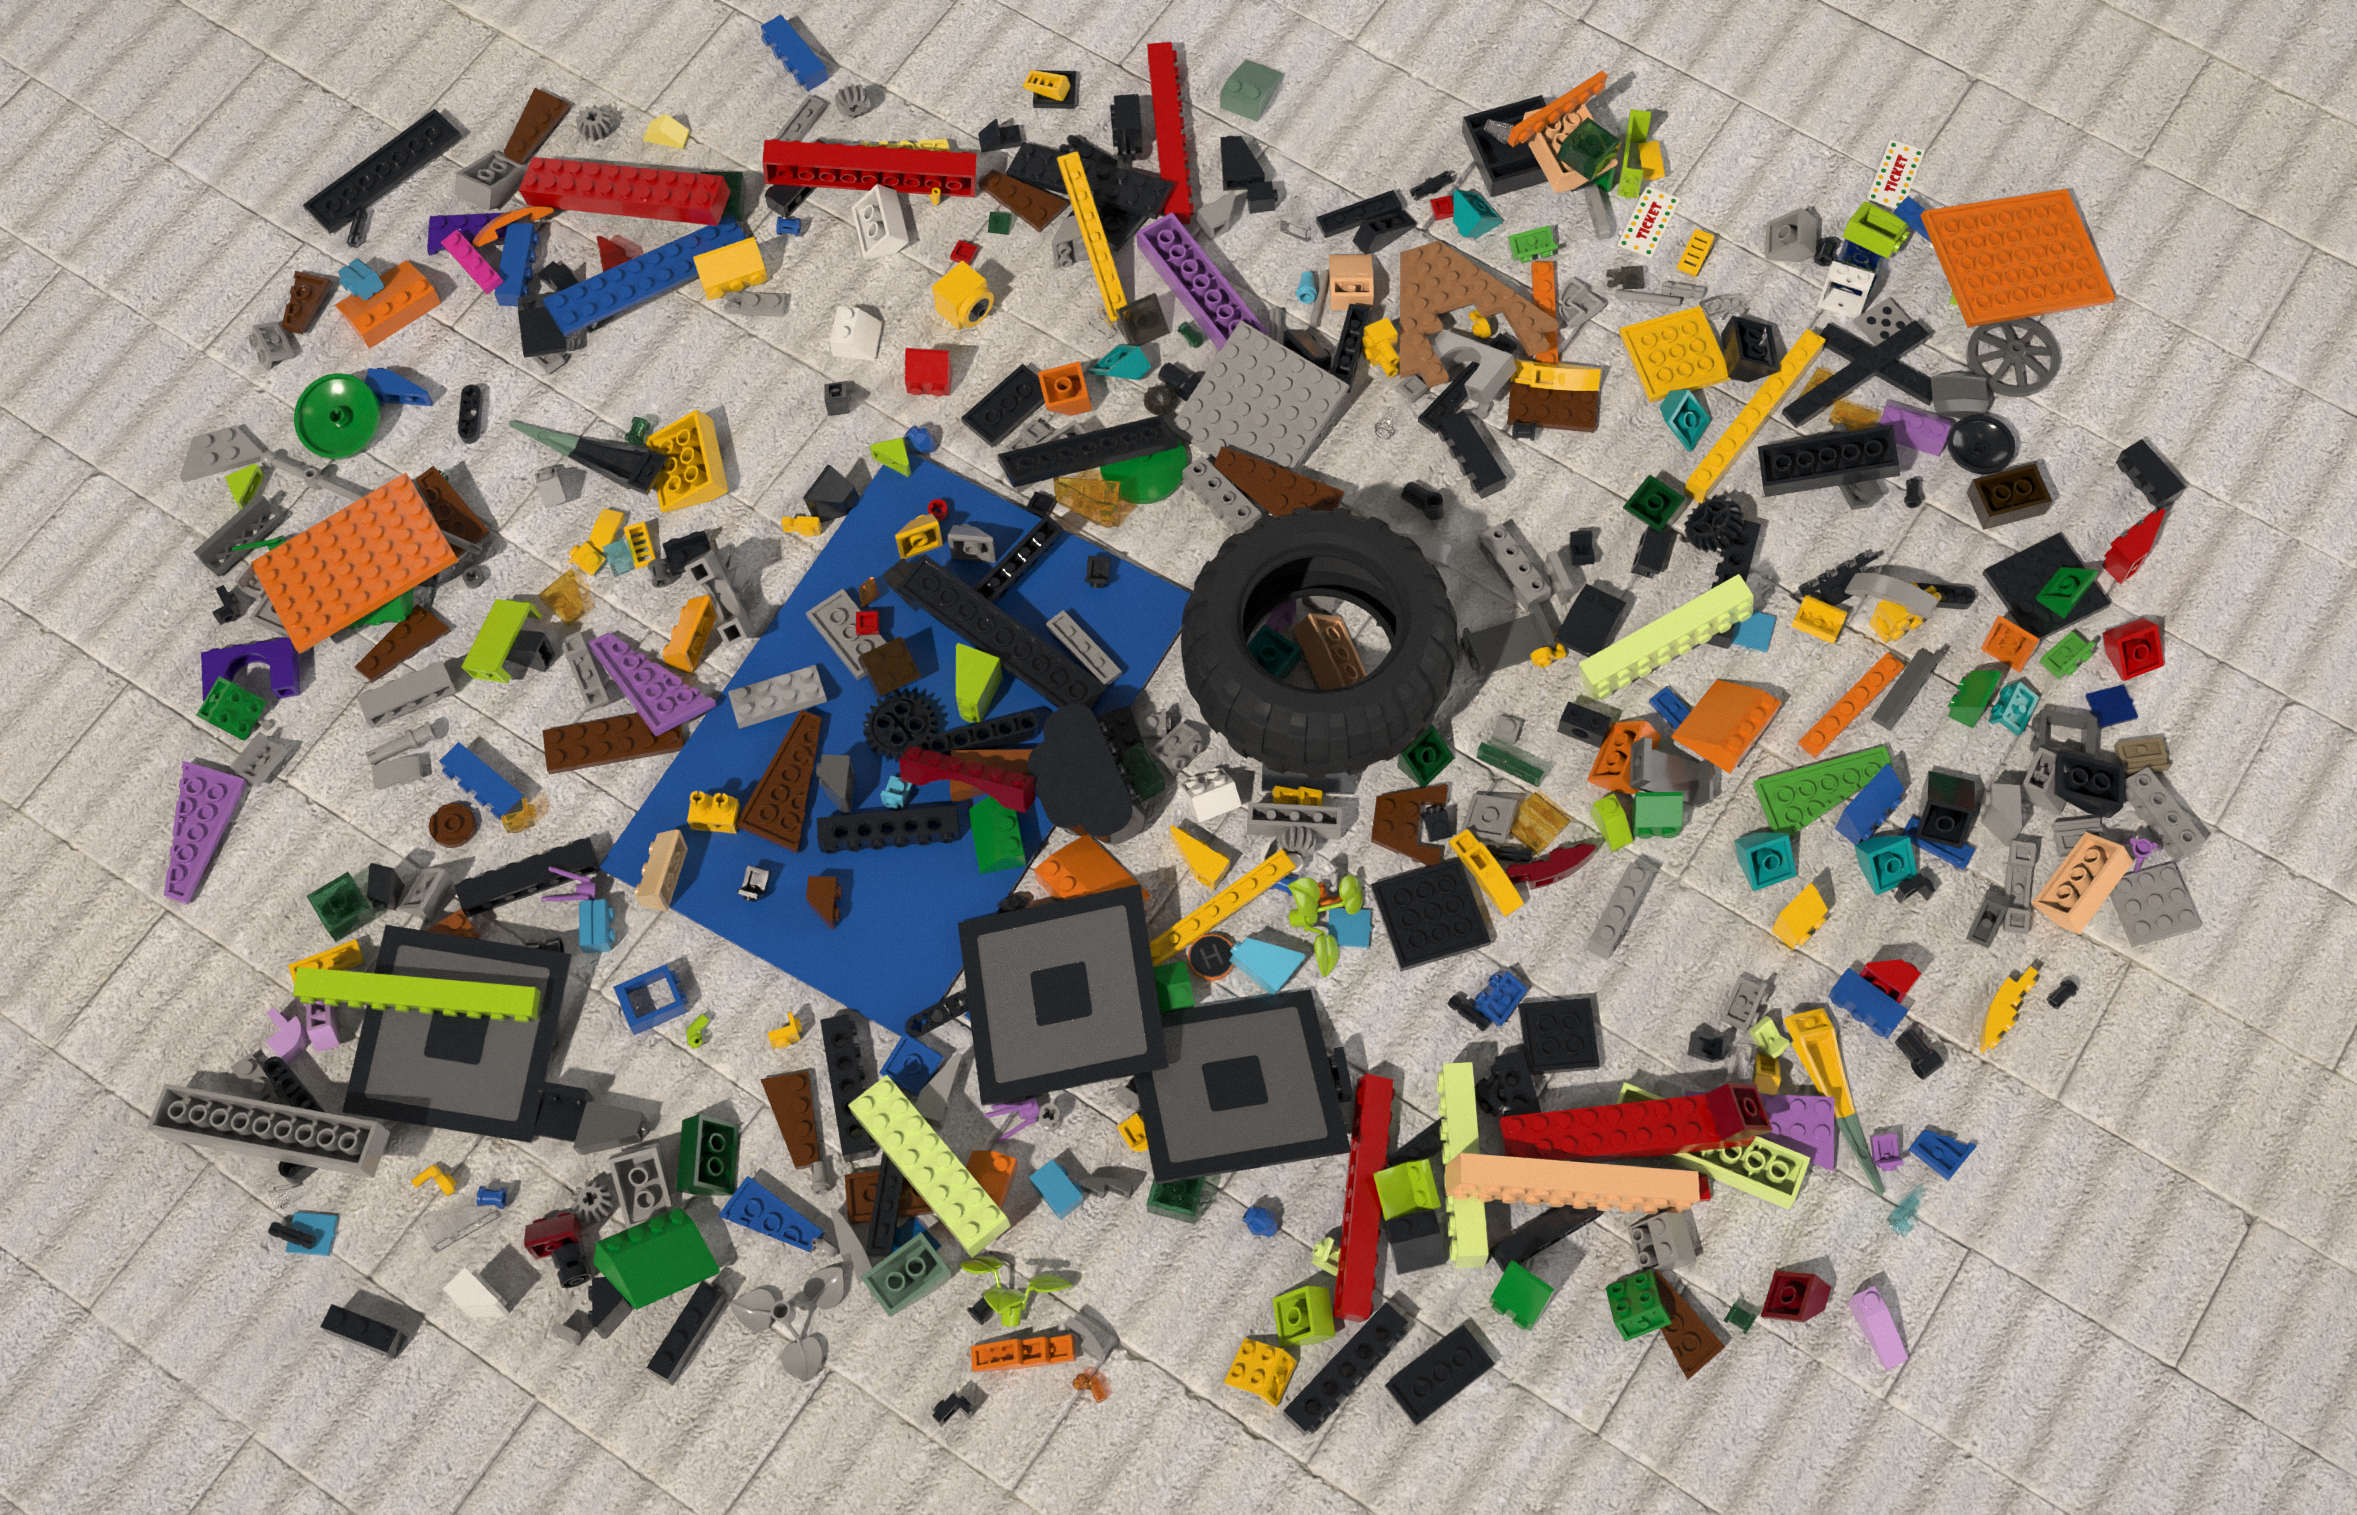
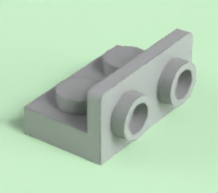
M278 322L252 326L249 343L256 350L258 361L263 364L266 370L271 369L273 361L293 358L294 352Z
M1180 722L1149 753L1152 758L1165 765L1172 776H1175L1205 749V744L1199 732Z

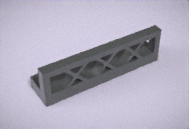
M1837 423L1829 433L1815 434L1814 437L1848 432L1844 423ZM1876 480L1839 485L1851 510L1872 507L1883 495ZM1852 493L1858 496L1861 501L1856 502Z
M259 493L193 553L206 568L217 577H220L251 549L231 552L232 547L239 544L259 542L284 519V516L273 508L267 499ZM271 513L275 516L269 522H264V519ZM257 530L256 534H254L251 537H247L250 531ZM224 559V562L218 568L213 566L218 560Z
M1919 649L1875 711L1871 720L1891 732L1937 666L1943 652L1937 649L1934 655L1930 656Z

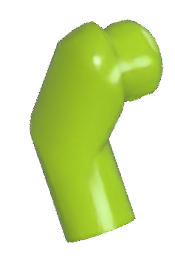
M700 1014L686 1029L687 1043L694 1049L702 1045L701 1030L710 1022L703 1014Z

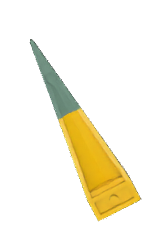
M1824 1008L1787 1016L1783 1021L1794 1041L1791 1043L1820 1095L1834 1097V1119L1879 1196L1883 1195L1884 1190L1871 1160L1854 1110L1841 1062L1835 1030Z

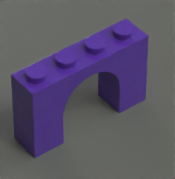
M281 637L273 641H257L254 644L233 645L230 648L224 649L213 648L209 651L201 652L203 701H205L219 676L232 682L235 674L242 667L256 662L270 666L271 690L278 699L299 696L298 651L295 649L291 639Z

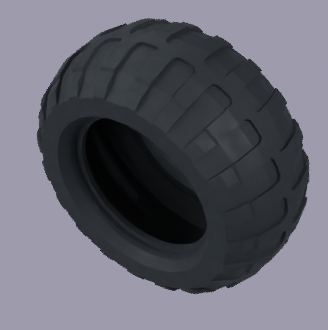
M1300 507L1293 509L1291 514L1278 517L1268 515L1256 520L1252 528L1245 532L1230 536L1220 547L1217 556L1212 561L1208 560L1194 582L1193 593H1191L1182 615L1181 653L1186 685L1190 694L1198 703L1204 720L1216 734L1220 732L1228 740L1231 748L1244 758L1253 757L1265 763L1267 769L1284 774L1286 771L1307 774V777L1311 779H1325V774L1346 772L1348 775L1364 772L1371 764L1380 760H1386L1387 762L1396 757L1405 749L1406 743L1413 737L1418 738L1435 719L1437 709L1447 698L1456 666L1458 649L1456 612L1450 599L1447 597V587L1435 565H1430L1425 560L1420 547L1408 536L1404 537L1403 535L1400 536L1390 530L1389 524L1375 517L1366 519L1361 516L1352 515L1349 509L1334 507L1333 511H1311L1310 507ZM1326 596L1348 601L1369 613L1384 630L1389 639L1391 649L1382 663L1363 679L1336 689L1312 690L1287 684L1267 672L1252 655L1247 641L1259 621L1276 607L1302 597Z

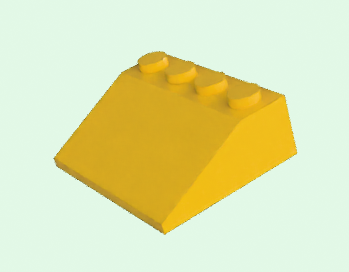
M696 409L645 438L647 449L667 456L669 463L655 483L662 513L710 502L729 492L714 423L711 417Z

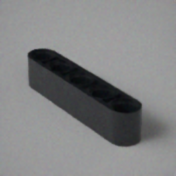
M1024 712L936 734L929 739L928 748L929 751L951 756V750H994L1030 741L1039 735L1038 718L1034 713ZM1027 724L1034 725L1031 728H1024ZM1003 730H1011L1008 734L1001 733ZM982 735L989 736L985 740L979 739ZM959 741H966L964 745H957ZM938 746L944 747L941 751L934 750Z
M1564 1205L1499 1242L1489 1252L1501 1271L1505 1272L1511 1260L1521 1264L1596 1220L1604 1211L1597 1210V1207L1591 1206L1585 1209H1575L1573 1205Z

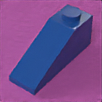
M368 368L365 383L373 390L378 402L432 406L433 402L428 391L391 370Z

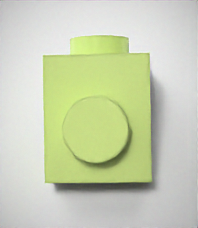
M1767 1016L1763 1017L1749 1030L1759 1052L1769 1057L1776 1058L1791 1045L1788 1039L1780 1036L1772 1019Z
M1328 1237L1315 1244L1311 1263L1337 1276L1340 1248L1333 1245V1238Z

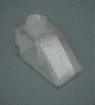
M1732 1042L1725 1057L1723 1084H1750L1757 1053V1044Z

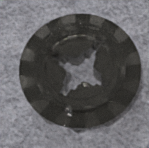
M1156 384L1152 388L1149 387L1148 391L1144 393V406L1150 413L1155 415L1169 414L1178 404V394H1176L1174 388L1168 387L1167 384ZM1158 394L1162 395V397L1164 398L1163 405H1161V402L1159 401V399H1157Z

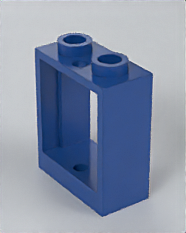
M667 964L613 987L634 1035L687 1013L685 1004L688 1003L683 990L678 991L676 984L680 983L675 970H669ZM666 978L676 1002L637 1018L628 994Z

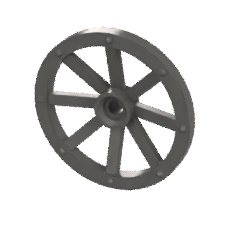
M2027 318L1978 326L1971 335L1966 349L1967 364L1971 373L1987 378L1986 387L1988 390L2008 397H2025L2042 391L2054 379L2060 363L2059 349L2054 338L2041 325ZM2009 326L2028 330V332L2017 341ZM2001 327L2008 343L1985 333L1991 329ZM2035 334L2045 344L2046 348L2025 347V345ZM1978 340L2002 349L1976 356L1975 352ZM2027 355L2050 356L2048 373ZM2003 358L2004 361L1991 378L1985 374L1978 364ZM2022 362L2042 379L2034 384L2025 386ZM2009 365L2014 366L2017 387L1997 382Z

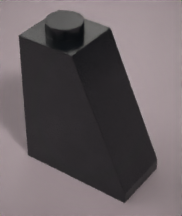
M1242 136L1220 137L1223 191L1247 190V184L1265 182V173Z
M520 630L505 660L546 672L555 653L545 633Z

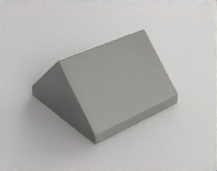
M443 868L421 869L399 909L431 923L454 882Z

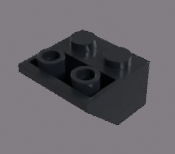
M606 1277L592 1278V1286L588 1287L589 1301H592V1311L588 1312V1322L602 1339H607L632 1312V1305Z

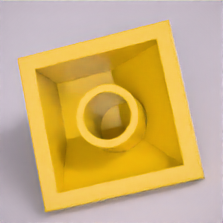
M932 513L920 515L916 519L911 520L895 535L901 560L943 546L939 523Z

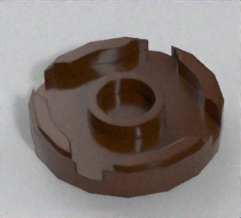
M449 803L442 805L435 814L433 813L429 822V831L437 844L446 848H456L470 841L475 834L477 824L475 816L469 808L461 803Z

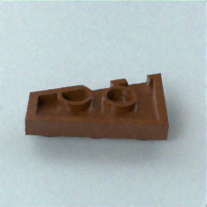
M295 271V283L290 289L291 299L290 303L286 305L282 327L286 331L303 335L333 283L327 278Z

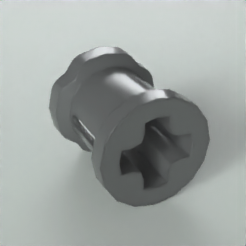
M654 559L648 563V569L652 572L653 576L652 585L656 588L666 587L671 584V576L667 572L668 563L665 559Z

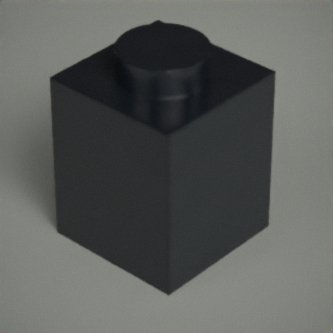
M1272 181L1247 184L1246 197L1250 214L1275 211L1278 193L1277 189H1273Z

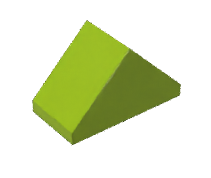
M902 437L875 443L870 446L872 459L910 477L911 471Z
M256 464L224 476L240 509L253 499L264 478L262 471Z

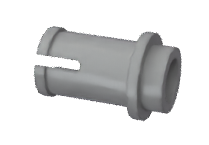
M814 1162L810 1164L812 1175L810 1189L816 1195L825 1194L830 1187L826 1177V1163Z

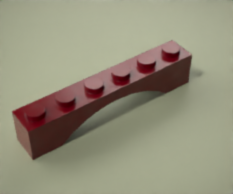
M910 746L899 758L901 781L923 786L937 780L960 781L984 791L1004 808L1023 813L1035 801L1034 777L913 746Z

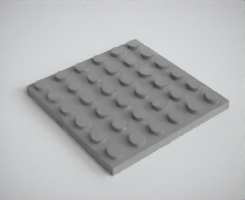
M1240 321L1173 421L1170 429L1173 433L1215 459L1221 446L1294 472L1350 387L1345 382L1245 322Z

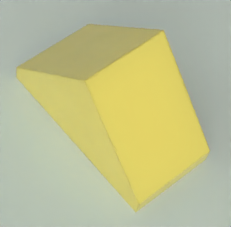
M665 113L649 123L643 139L646 142L683 149L689 135V129Z

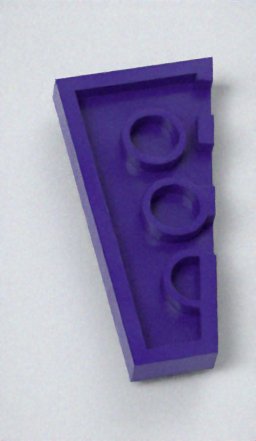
M503 213L430 216L427 244L428 255H434L436 251L444 250L445 248L440 242L455 230H458L473 245L472 241L479 231L491 220ZM508 224L495 230L498 238L506 236Z

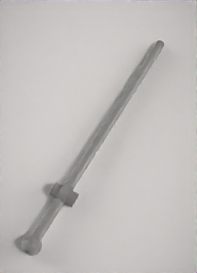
M266 451L261 455V464L266 468L275 466L304 479L308 487L314 490H319L323 487L352 501H357L364 497L361 494L324 479L320 471L315 468L303 470L278 459L277 454L273 451ZM441 530L447 542L476 555H479V551H482L480 546Z

